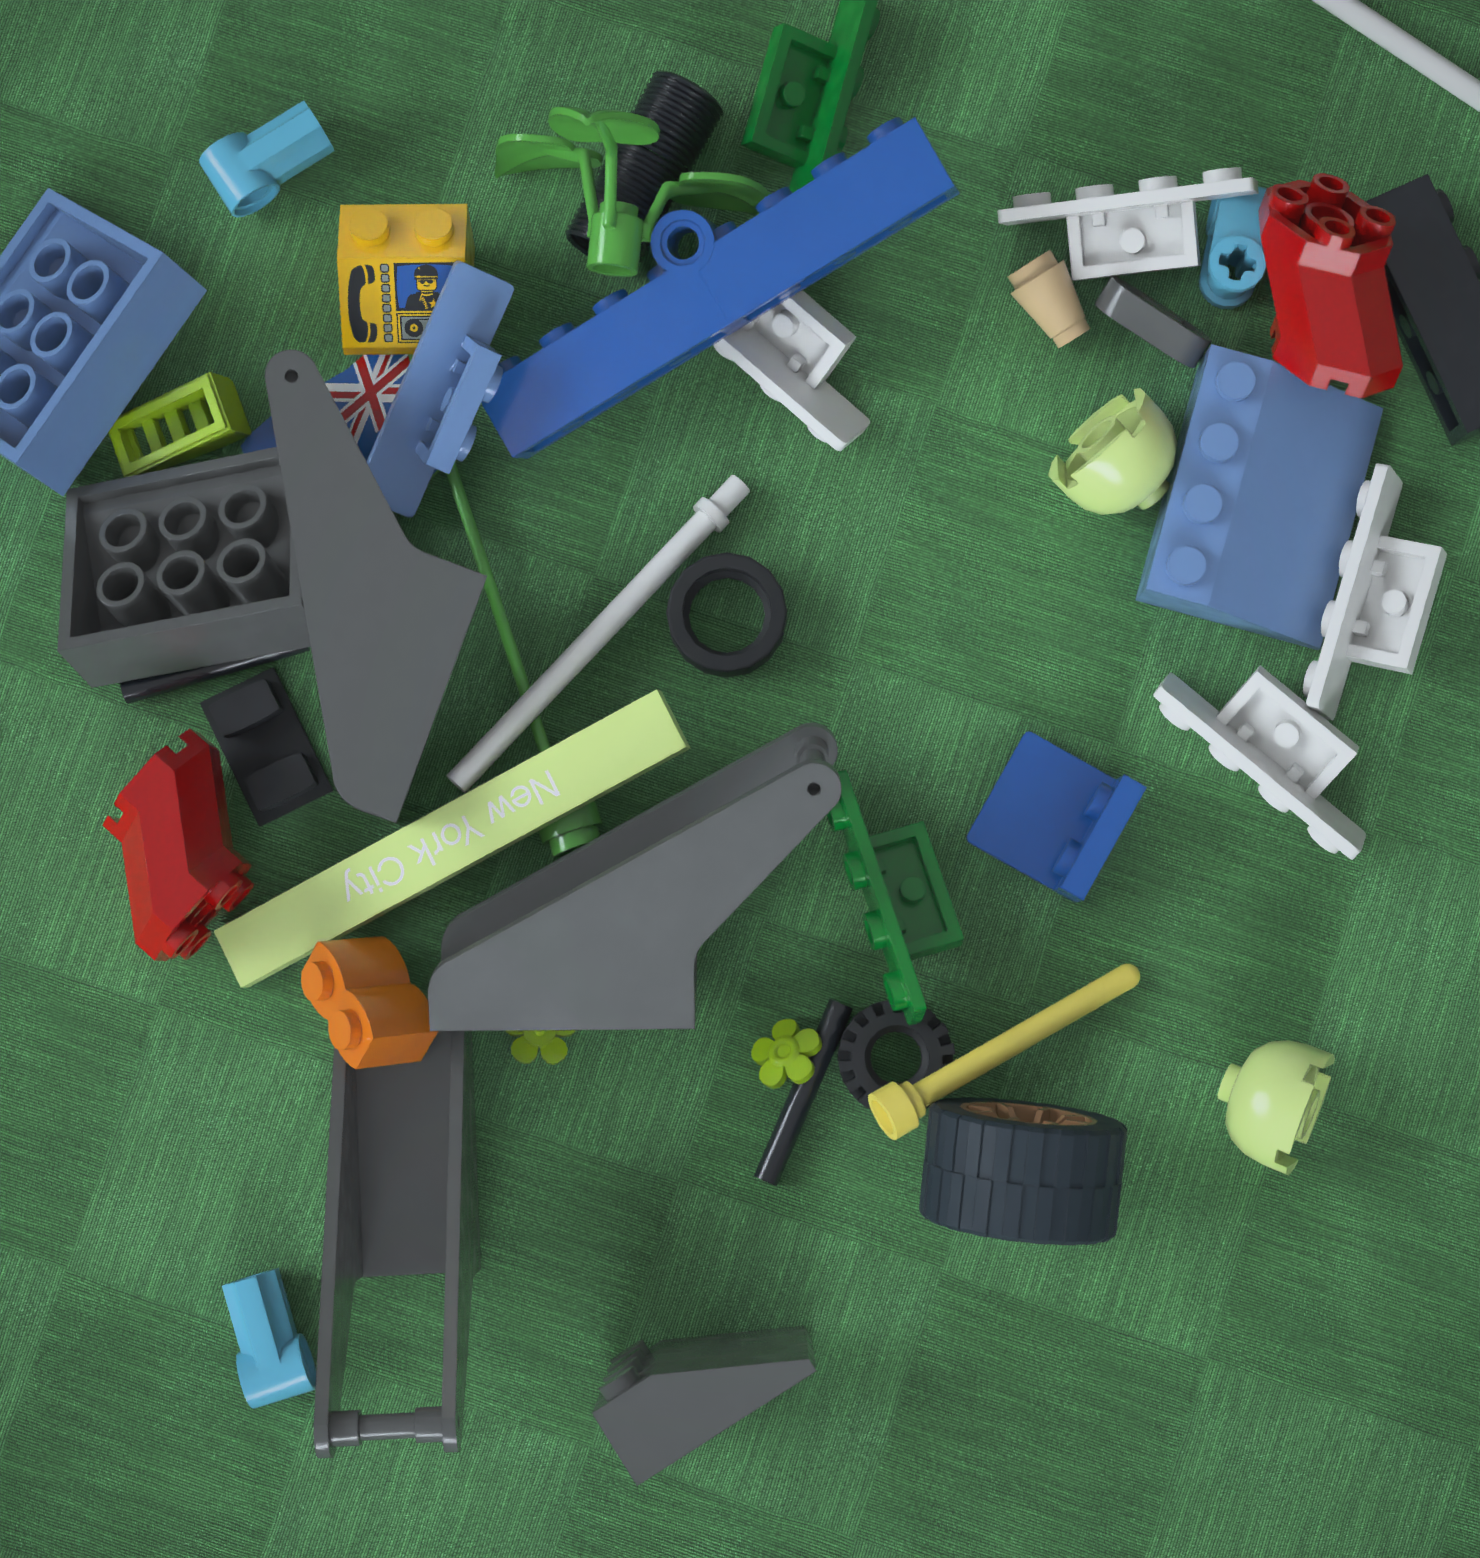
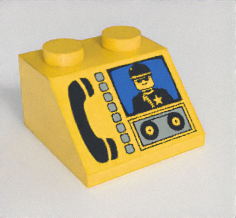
M468 204L340 205L337 269L344 355L414 354L453 263L460 260L474 266L475 245Z

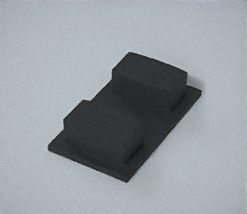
M274 667L200 702L204 714L259 827L334 791Z

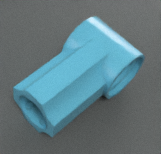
M303 100L248 135L244 132H236L217 140L202 153L199 164L232 216L244 217L269 204L279 193L282 183L335 150L311 109Z
M279 1268L223 1285L224 1296L240 1352L236 1355L237 1372L243 1394L249 1406L255 1409L314 1391L316 1388V1368L313 1356L304 1335L301 1333L297 1334Z

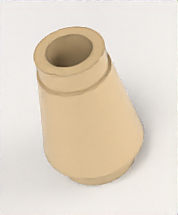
M1048 250L1007 276L1015 289L1010 294L1049 338L1053 339L1058 349L1091 329L1085 320L1086 316L1065 261L1062 260L1058 263L1051 250Z

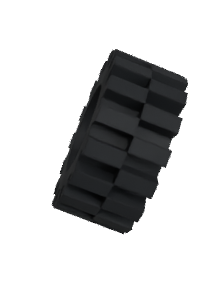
M888 1000L879 1001L859 1011L844 1029L837 1059L840 1075L849 1092L866 1108L871 1109L868 1095L890 1083L881 1079L871 1065L872 1048L881 1036L890 1032H902L912 1037L918 1044L921 1053L920 1066L914 1076L906 1080L912 1085L953 1062L955 1049L954 1043L950 1040L949 1031L945 1024L935 1016V1013L928 1008L921 1023L908 1026L903 1009L893 1011Z

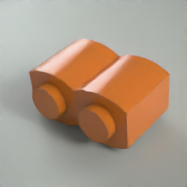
M384 936L317 942L301 972V986L304 995L310 1000L316 1011L328 1020V1032L331 1043L339 1051L343 1059L354 1069L421 1062L438 1031H430L428 1000L418 987L410 983L407 967L395 945Z

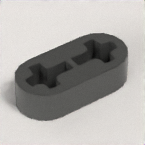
M1111 276L1095 301V305L1110 318L1190 368H1195L1212 342L1210 337L1193 324L1118 277Z

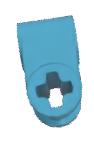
M1258 187L1259 194L1211 200L1206 224L1207 240L1199 276V288L1203 297L1215 307L1234 309L1242 306L1251 297L1256 284L1262 279L1266 269V261L1260 236L1258 210L1267 188ZM1225 265H1231L1236 267L1235 277L1239 278L1240 280H1233L1228 278L1229 268Z

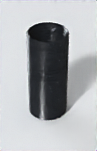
M660 70L652 73L653 77L650 78V83L646 84L647 88L644 89V94L640 95L641 99L637 100L638 104L634 106L635 110L631 111L634 114L650 118L659 125L660 135L658 141L648 145L617 143V201L637 206L639 208L638 218L643 221L662 184L667 181H679L680 174L692 171V165H696L695 160L699 159V154H702V149L708 143V138L714 132V127H717V122L723 116L722 106L709 92L687 78L670 71ZM605 164L601 165L602 170L598 171L599 175L595 176L596 180L594 181L598 208H600V203L604 202ZM583 198L584 202L580 203L581 208L577 209L578 213L574 214L575 219L571 220L572 224L568 225L569 229L565 230L567 240L588 256L589 238H587L589 222L585 198ZM671 199L667 201L658 221L669 213V208H672V203L675 201ZM641 242L639 262H642L641 257L645 256V251H648L647 246H650V243Z

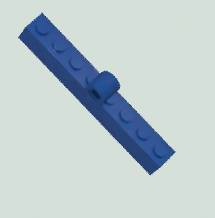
M896 117L882 124L867 136V140L870 143L869 146L850 158H847L844 152H840L824 160L811 171L814 178L813 181L793 193L789 187H784L768 195L755 206L759 214L739 227L736 226L734 221L717 227L710 220L691 210H675L664 215L657 222L651 234V251L658 265L647 272L646 276L650 281L649 283L628 295L625 289H621L606 296L592 307L596 316L577 328L573 326L572 322L553 329L539 340L543 349L524 361H521L520 357L516 355L498 364V366L503 368L500 385L489 403L482 401L481 404L512 458L528 459L960 194L917 119L914 117L908 122L903 123L900 117ZM696 232L699 239L696 253L688 259H681L678 253V244L681 238L688 233Z

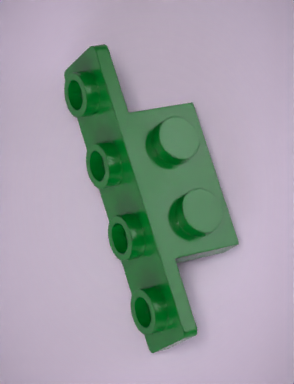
M840 0L829 42L785 22L773 27L741 146L793 167L794 171L789 186L792 193L813 181L814 178L811 171L824 160L842 152L845 146L848 129L844 123L850 101L858 93L863 81L864 69L860 64L866 42L873 36L880 19V10L876 7L878 0Z
M847 770L837 771L841 780V796L837 804L826 816L833 832L843 831L849 849L848 853L843 854V864L850 887L853 891L863 890L869 912L862 915L866 936L873 951L883 950L890 971L883 974V984L889 1004L893 1011L903 1009L908 1026L921 1023L927 1007L911 960L962 946L964 937L924 821L869 836Z

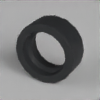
M725 552L702 557L683 570L670 590L666 615L672 642L684 660L705 674L729 678L749 674L771 659L783 641L787 621V608L783 589L768 568L749 556ZM726 578L742 581L753 588L762 600L765 613L763 628L755 641L742 650L728 653L712 650L701 643L691 628L689 618L692 601L699 590L712 581Z

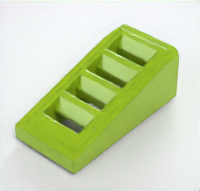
M208 372L120 415L108 433L124 477L163 470L225 447L251 435V429L233 381L228 377ZM187 409L190 410L197 429L192 434L183 414V411ZM163 418L166 420L173 439V443L169 445L166 443L158 421ZM141 426L152 452L146 456H143L134 429Z

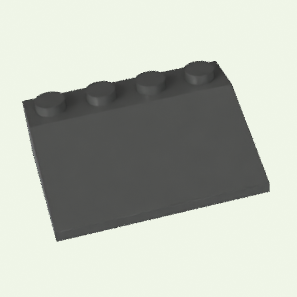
M277 447L67 490L57 651L91 688L311 647Z
M804 1325L666 1339L659 1341L649 1349L645 1342L640 1340L610 1360L612 1365L606 1369L608 1374L603 1377L604 1384L598 1388L600 1394L592 1414L636 1486H638L816 1372L812 1336Z

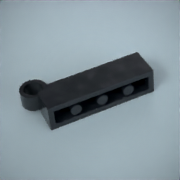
M1426 174L1365 202L1371 206L1383 208L1395 216L1396 225L1392 232L1393 246L1385 263V270L1398 335L1449 442L1453 446L1480 434V264L1474 251L1468 245L1462 246L1452 225L1454 222V212L1449 198L1443 190L1439 188L1435 190L1429 175Z

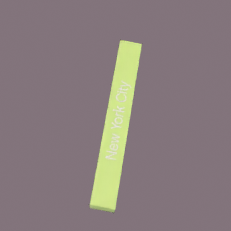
M656 689L214 930V933L240 987H251L310 955L318 941L338 940L691 748L662 691Z

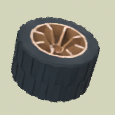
M974 1097L938 1100L929 1106L919 1212L925 1219H929L932 1223L939 1226L1006 1241L1045 1245H1091L1107 1242L1116 1236L1127 1128L1122 1122L1112 1117L1052 1104Z

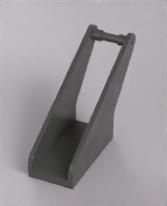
M284 350L275 354L269 360L265 369V382L333 781L338 793L349 805L362 812L396 823L487 575L425 553L408 541L314 361L301 351Z
M819 723L801 724L458 914L449 922L444 931L441 942V962L433 971L428 987L430 1031L695 1029L698 979L697 952L699 948L829 813L840 799L841 780L837 770L833 767L837 759L838 747L832 731Z
M438 1031L421 1062L363 1069L352 1068L334 1047L314 1406V1446L318 1459L333 1458L336 1447L361 1446L362 1441L415 1438L416 1443L443 1442L445 1453L460 1452L472 1285L474 1276L481 1270L472 1031ZM445 1273L442 1406L416 1407L415 1412L362 1415L361 1410L340 1411L353 1293L356 1281L362 1277Z

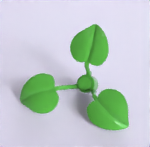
M554 107L549 112L548 123L555 133L564 138L535 134H507L501 136L496 144L494 172L496 179L501 176L527 171L580 168L589 222L587 231L589 248L586 267L592 272L608 276L630 277L638 274L641 242H651L652 231L669 199L688 206L741 211L758 215L759 213L755 206L762 199L770 195L761 184L741 175L720 172L682 173L679 176V181H667L662 184L643 221L638 218L639 208L637 206L617 201V143L628 145L655 143L659 139L660 128L650 118L620 110L604 109L590 112L587 109L578 107ZM571 141L603 142L605 148L604 202L600 203V208H598L592 168L600 167L603 157L600 153L591 149L575 147Z

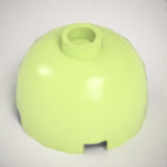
M1141 388L1134 389V401L1129 402L1120 394L1094 412L1068 439L1071 444L1078 445V448L1070 455L1066 463L1058 455H1056L1051 463L1049 477L1072 501L1084 510L1100 515L1124 513L1137 505L1140 509L1145 510L1158 502L1169 488L1170 483L1166 478L1174 466L1177 448L1174 429L1163 411Z
M1283 1040L1268 1042L1254 1049L1242 1067L1233 1063L1229 1065L1222 1079L1217 1098L1228 1103L1225 1125L1231 1140L1246 1156L1268 1168L1289 1176L1299 1160L1287 1154L1290 1155L1295 1140L1307 1144L1330 1083L1331 1076L1323 1074L1319 1070L1334 1064L1335 1056L1308 1044Z

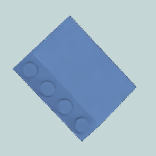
M50 188L45 191L0 255V455L61 496H64L207 290L164 252Z
M1211 344L1198 364L1177 442L1174 466L1167 479L1170 485L1162 498L1135 601L1319 650L1323 640L1321 634L1323 613L1328 602L1334 599L1340 576V555L1345 543L1350 538L1356 515L1358 494L1365 481L1383 408L1361 398L1345 395V391L1331 385L1328 386L1327 390L1309 386L1275 361Z

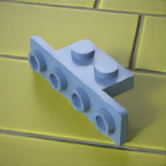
M460 260L455 261L452 265L367 459V464L391 510L406 517H413L435 469L450 474L455 460L462 462L467 457L477 432V427L472 425L474 417L482 401L489 403L492 400L503 375V368L498 366L502 355L492 348L490 344L514 292V287L509 282Z

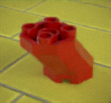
M1318 173L1313 176L1311 182L1299 179L1273 185L1266 189L1258 210L1260 236L1276 310V316L1270 328V338H1275L1271 349L1272 358L1307 385L1327 390L1331 379L1348 383L1345 395L1361 399L1394 388L1403 368L1385 263L1393 246L1392 232L1396 225L1395 216L1383 208L1369 205L1354 193L1349 192L1350 187L1347 182L1334 175Z
M191 728L178 736L187 744L181 751L175 753L166 745L151 757L119 793L114 802V805L123 812L121 818L108 815L102 825L122 843L135 944L154 961H167L168 959L176 958L178 955L184 960L192 957L211 936L212 932L206 927L222 908L227 912L234 910L248 896L255 885L246 877L252 865L233 849L219 749L201 733Z

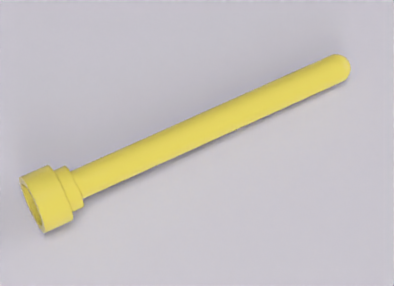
M1128 963L1120 965L913 1085L908 1081L899 1085L891 1081L868 1095V1102L877 1123L892 1140H897L918 1128V1119L926 1115L927 1106L1134 988L1140 981L1138 968Z

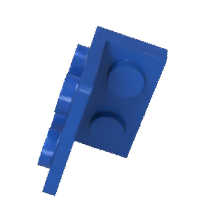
M1026 732L1020 739L967 833L966 841L1073 903L1084 901L1147 787L1125 774L1114 779L1033 732Z

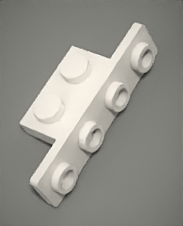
M1241 167L1202 172V184L1178 187L1177 176H1162L1139 180V192L1114 195L1113 184L1080 187L1075 189L1076 200L1051 203L1050 192L1024 194L1013 197L1014 208L997 210L998 223L1009 226L1066 218L1073 281L1201 266L1195 202L1259 194L1258 180L1253 177L1242 178Z
M803 290L713 345L720 355L734 361L757 381L766 395L775 401L781 402L803 421L817 439L828 443L835 450L842 451L869 426V418L826 382V379L854 342L856 336Z
M1377 463L1371 481H1364L1360 488L1356 504V513L1360 520L1354 540H1348L1345 543L1340 555L1339 575L1342 577L1336 601L1330 600L1323 613L1321 634L1325 639L1319 660H1313L1310 663L1304 678L1303 694L1307 698V707L1318 712L1328 720H1334L1351 662L1413 674L1447 557V553L1440 546L1388 537L1403 485L1402 480L1390 465Z
M1261 665L1220 711L1175 674L1170 672L1164 678L1153 695L1161 702L1159 705L1160 711L1172 724L1185 731H1188L1190 728L1196 731L1210 743L1208 746L1209 751L1226 768L1235 772L1242 769L1260 784L1258 791L1270 805L1284 813L1290 809L1309 825L1307 830L1310 836L1322 848L1334 854L1340 850L1351 860L1361 852L1366 833L1320 795L1357 754L1359 750L1357 744L1318 712L1307 707L1306 702Z

